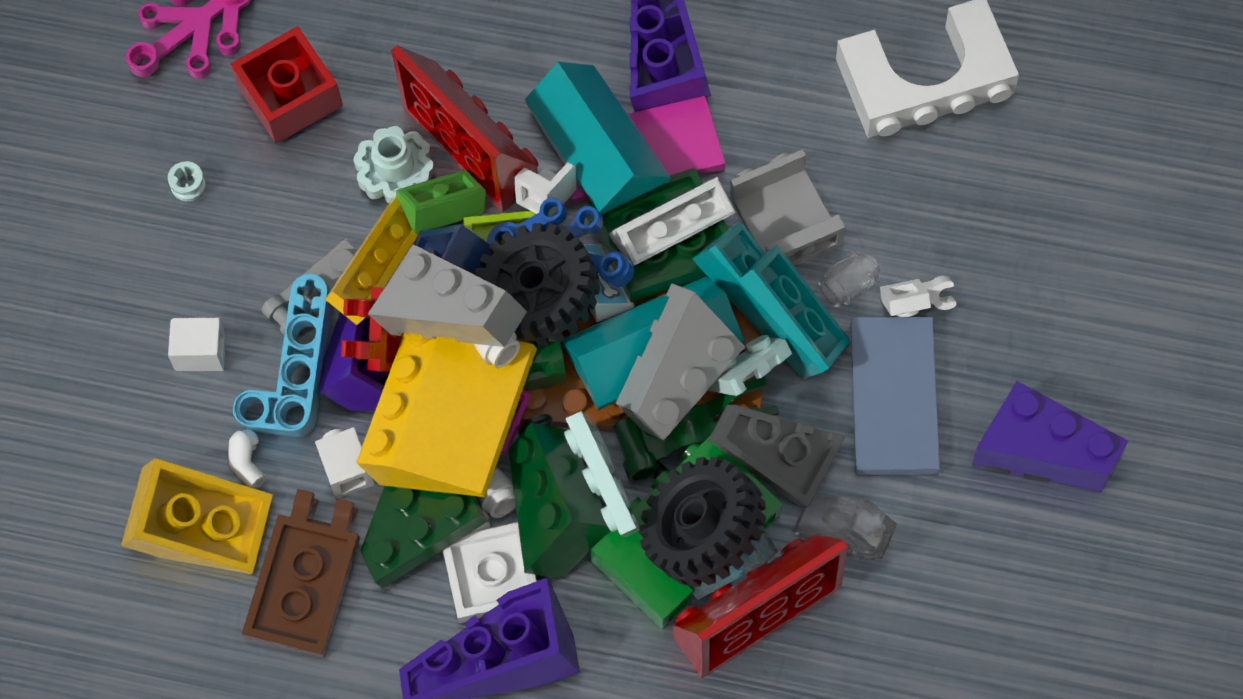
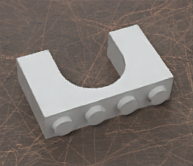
M972 0L948 8L945 28L959 58L961 68L952 78L937 85H916L899 77L890 67L875 30L838 40L836 61L867 138L876 135L889 136L899 131L900 128L913 124L926 125L936 120L937 117L949 113L962 114L970 111L976 105L989 101L999 103L1015 94L1019 73L987 0Z

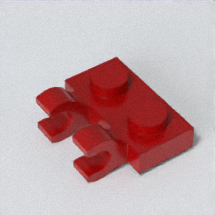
M371 287V300L344 299L343 316L370 317L368 313L385 287ZM370 317L369 341L342 340L341 357L368 359V370L390 371L404 333H402V336L391 335Z

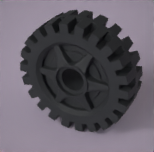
M533 223L531 232L523 225L516 227L518 233L516 237H513L509 231L501 235L505 242L503 245H499L494 241L489 246L492 256L483 253L479 260L483 268H476L474 275L507 291L527 311L514 331L516 340L530 344L536 341L540 347L549 346V337H552L558 343L565 340L562 333L564 330L567 329L571 335L578 331L577 320L586 323L590 317L587 308L595 309L597 304L595 295H599L600 285L597 281L599 280L598 271L592 257L577 236L574 237L571 231L565 228L561 231L554 224L549 223L547 229H545L542 223ZM541 282L537 287L532 288L536 283Z
M712 456L710 460L705 457L696 458L695 465L690 461L681 464L682 473L674 469L667 474L670 482L667 485L662 481L659 482L655 487L660 492L657 497L649 496L646 503L651 507V510H643L640 518L646 523L639 526V535L643 537L640 540L642 549L646 551L644 554L662 572L686 586L690 584L693 587H701L702 582L711 585L716 583V575L722 579L730 576L729 567L731 565L739 569L744 564L740 558L741 555L745 553L751 556L756 549L750 544L751 540L760 541L763 532L757 526L765 525L766 516L762 513L766 509L765 501L761 498L763 494L744 472L725 459L722 461L720 458Z

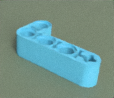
M312 273L303 274L293 282L291 287L276 392L246 390L240 393L234 401L233 414L236 420L245 428L255 433L303 437L314 429L317 422L320 401L319 387L323 359L327 351L333 306L325 300L331 289L318 275ZM313 288H316L321 294L320 297H313L311 303V310L317 318L309 315L310 304L304 297L305 294H312ZM303 328H316V335L312 342L308 344H299L297 342V336ZM299 367H309V379L301 385L293 384V372ZM254 402L263 403L264 411L262 416L255 421L247 420L246 410L249 405ZM293 407H303L305 412L303 420L297 425H288L286 423L287 412Z

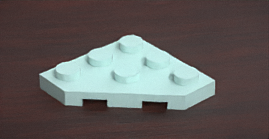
M581 411L566 418L570 429L564 432L573 453L575 455L578 454L579 458H583L588 465V468L582 470L592 493H596L597 496L602 495L607 505L600 510L611 532L618 529L623 537L639 531V525L634 514L631 515L628 510L630 502L620 479L617 480L615 476H612V473L616 472L617 468L596 423Z

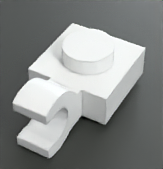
M938 276L931 281L923 283L920 279H914L880 287L882 303L891 316L910 317L916 315L919 310L931 308L930 303L941 310H949L956 306V301L952 296L939 297L943 289L954 287V282L949 276Z

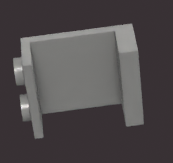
M803 149L792 154L790 152L782 153L776 156L769 164L757 169H744L734 179H731L730 198L748 232L764 253L777 244L793 266L844 245L846 228L839 214L833 217L829 215L806 173V154Z

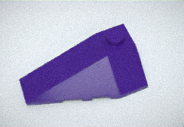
M340 312L323 359L319 394L350 411H375L390 371L368 370V359L341 357L342 340L369 341L370 317H365L356 325Z
M545 578L508 591L497 599L498 605L480 618L476 615L464 623L466 628L448 641H438L400 668L403 699H472L543 686L580 673L574 635L550 580Z

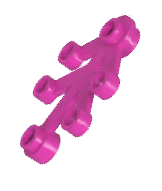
M171 0L174 5L179 7L158 6L155 3H146L138 11L141 24L146 29H156L162 23L180 24L153 45L146 42L133 44L126 53V61L133 74L140 77L151 76L158 69L160 59L193 35L191 54L186 59V66L192 77L197 79L204 78L211 71V64L207 53L212 19L223 12L222 31L217 34L216 43L222 54L227 56L234 55L241 48L240 38L237 33L239 12L251 0H210L201 8L183 7L190 4L192 0ZM149 13L157 14L152 19H145L146 15ZM227 39L235 40L231 45L226 46L222 44ZM144 60L150 61L146 65L138 66L139 63ZM197 62L205 63L201 68H193V65Z

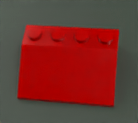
M398 45L395 46L391 53L403 108L462 170H467L486 190V195L504 212L516 202L515 176L524 167L538 174L537 167L539 163L527 148L524 147L521 150L513 142L511 132L502 122L498 121L495 123L487 115L488 110L477 96L473 95L470 97L463 90L461 80L452 70L445 71L436 61Z
M813 534L804 541L801 538L791 541L781 550V556L770 563L766 560L757 563L746 573L747 578L735 586L732 583L725 584L716 590L711 596L712 600L698 609L697 606H692L683 611L676 618L677 623L673 625V638L700 677L704 678L842 588L848 546L842 539Z

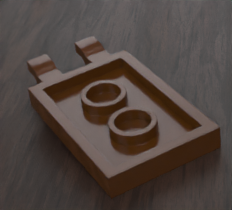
M297 489L290 517L279 514L277 516L242 635L244 638L325 658L360 541V536L357 533L350 532L355 523L358 509L354 508V502L337 498L331 523L314 520L312 518L317 509L318 499L314 498V492Z

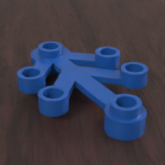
M548 198L542 202L539 213L519 225L512 222H503L496 225L488 234L486 242L491 245L496 241L500 245L503 240L501 235L509 231L513 237L518 236L516 227L523 225L530 232L532 231L533 223H542L544 227H547L549 223L559 225L566 219L567 209L558 199ZM558 206L557 214L553 217H548L550 209ZM585 206L577 212L575 221L564 228L571 231L573 236H577L579 239L587 233L593 234L598 232L603 225V217L594 207ZM589 215L595 216L594 221L590 225H584L586 217ZM612 251L604 256L589 253L599 276L608 285L615 288L623 287L633 278V263L623 253ZM618 261L617 269L613 272H608L609 266L613 262ZM540 282L536 283L532 288L537 287Z

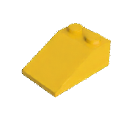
M154 458L142 467L121 546L159 558L251 575L254 572L273 494Z

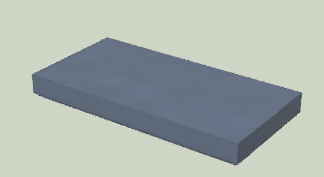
M933 317L851 318L856 475L939 474L940 460Z

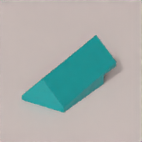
M557 62L525 98V103L563 164L565 165L569 162L576 166V184L581 192H586L601 215L670 181L669 174L594 65Z
M741 221L729 228L692 258L700 269L726 292L728 299L762 335H768L769 338L786 340L792 354L785 360L802 379L823 373L829 369L851 341L779 246L776 244L764 253Z
M703 277L683 286V288L694 291L745 345L724 290L708 277ZM666 294L568 336L565 340L561 341L564 350L598 411L617 402L637 357H642L653 334L649 331L654 320L659 321L669 299Z

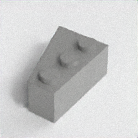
M413 244L368 315L391 335L402 336V333L421 335L427 339L445 337L454 338L458 342L505 347L527 311L507 291Z
M671 284L666 294L669 299L659 321L654 320L649 332L653 334L642 357H637L616 402L641 430L662 440L670 434L745 348L743 343L694 291Z

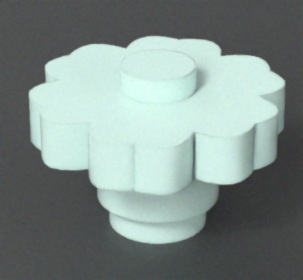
M399 126L376 130L373 141L364 140L359 144L358 152L353 159L355 168L358 171L357 181L359 187L366 191L369 198L379 199L384 196L387 203H389L396 196V190L430 180L435 173L433 161L430 159L431 148L429 143L416 131L408 132L404 135L403 130Z

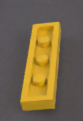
M397 196L389 202L325 298L328 303L342 314L344 299L371 300V287L386 286L419 235L411 228ZM346 316L356 325H358L365 318L359 316Z

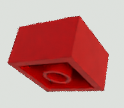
M298 26L230 63L237 87L275 144L343 106L337 82Z

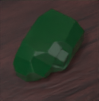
M549 337V346L540 347L534 341L533 344L537 350L523 390L532 391L552 387L566 381V370L560 342L556 343L552 337Z

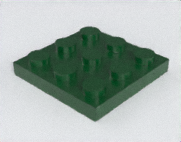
M692 168L670 175V181L602 214L603 225L595 235L605 253L607 254L612 251L621 252L609 236L610 232L704 184L696 169ZM588 202V203H585V204H584V207H585V206L594 207V205H593L592 202ZM594 215L587 217L590 224L594 221ZM724 219L634 265L633 278L627 285L623 286L630 303L667 291L671 284L681 286L703 277H708L692 258L729 229ZM618 261L611 264L614 271L618 267Z

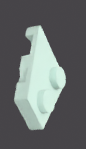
M763 335L746 344L747 351L738 355L708 391L734 396L743 393L746 390L744 381L754 375L756 379L762 378L774 366L792 354L786 340L769 338L768 335Z

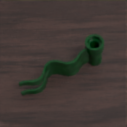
M762 377L744 381L746 390L738 396L720 393L707 403L694 405L664 440L641 430L630 417L616 422L613 428L625 458L623 467L628 481L638 482L648 479L659 472L660 469L657 461L670 456L686 446L697 443L702 444L712 434L718 423H714L713 420L724 412L726 406L730 405L740 396L768 385L766 378ZM777 406L749 408L773 416L779 414Z

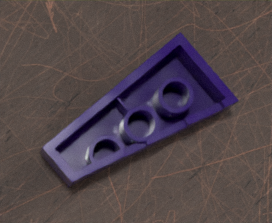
M631 0L630 100L634 112L701 96L711 97L685 1Z

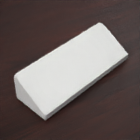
M718 177L620 226L610 232L609 236L634 266L735 214L736 211Z

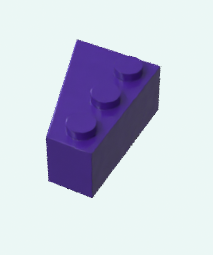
M1016 381L978 444L972 465L983 468L986 465L1011 470L1012 474L1024 476L1025 473L1050 478V482L1102 492L1119 464L1128 440Z

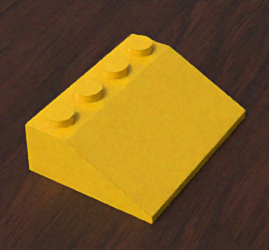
M404 333L356 463L379 485L486 497L537 348L534 344L517 340L520 343V349L515 358L506 366L496 368L493 364L488 365L485 363L472 343L458 342L454 338L445 337L427 339L421 335Z

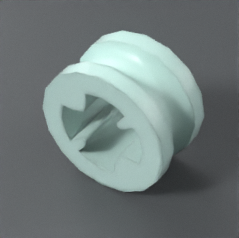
M190 161L175 164L168 173V183L173 195L177 199L185 202L193 201L204 193L206 181L201 168L197 164ZM188 175H191L195 183L191 186L186 183V187H181L179 180L184 176L188 180Z

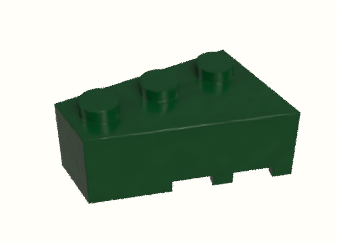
M531 423L508 449L524 573L564 579L609 528L600 510L603 508L597 494L592 493L583 475L582 470L586 469L583 460L579 458L578 454L575 455L565 437L564 432L567 429Z

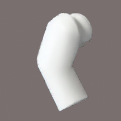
M250 429L236 431L229 439L228 466L247 487L258 489L266 481V476L251 461L252 451L256 449V444L259 443L258 436Z

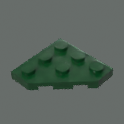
M384 486L360 551L374 582L383 589L488 521L475 496Z

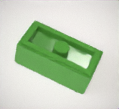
M467 170L396 190V196L414 232L418 234L423 230L435 229L464 220L463 217L482 215L485 211L486 190Z

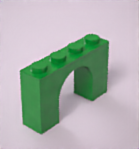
M710 436L702 444L697 443L689 446L680 458L683 461L681 464L690 461L695 465L696 458L705 457L710 460L711 456L718 457L722 461L725 459L731 462L755 483L763 494L761 498L765 501L766 509L762 511L766 516L765 525L757 526L762 532L780 517L783 504L741 464L708 441ZM681 464L675 469L679 473H682ZM669 469L663 471L651 485L653 491L643 500L637 497L630 503L628 510L631 515L634 514L639 526L646 524L640 519L642 511L651 510V507L646 503L649 496L657 497L660 493L655 487L660 481L666 485L670 482L667 475L671 472ZM609 529L591 549V561L663 630L692 602L693 590L688 585L680 584L670 578L644 554L646 551L642 549L640 540L643 537L639 535V531L623 537L618 529L613 532Z

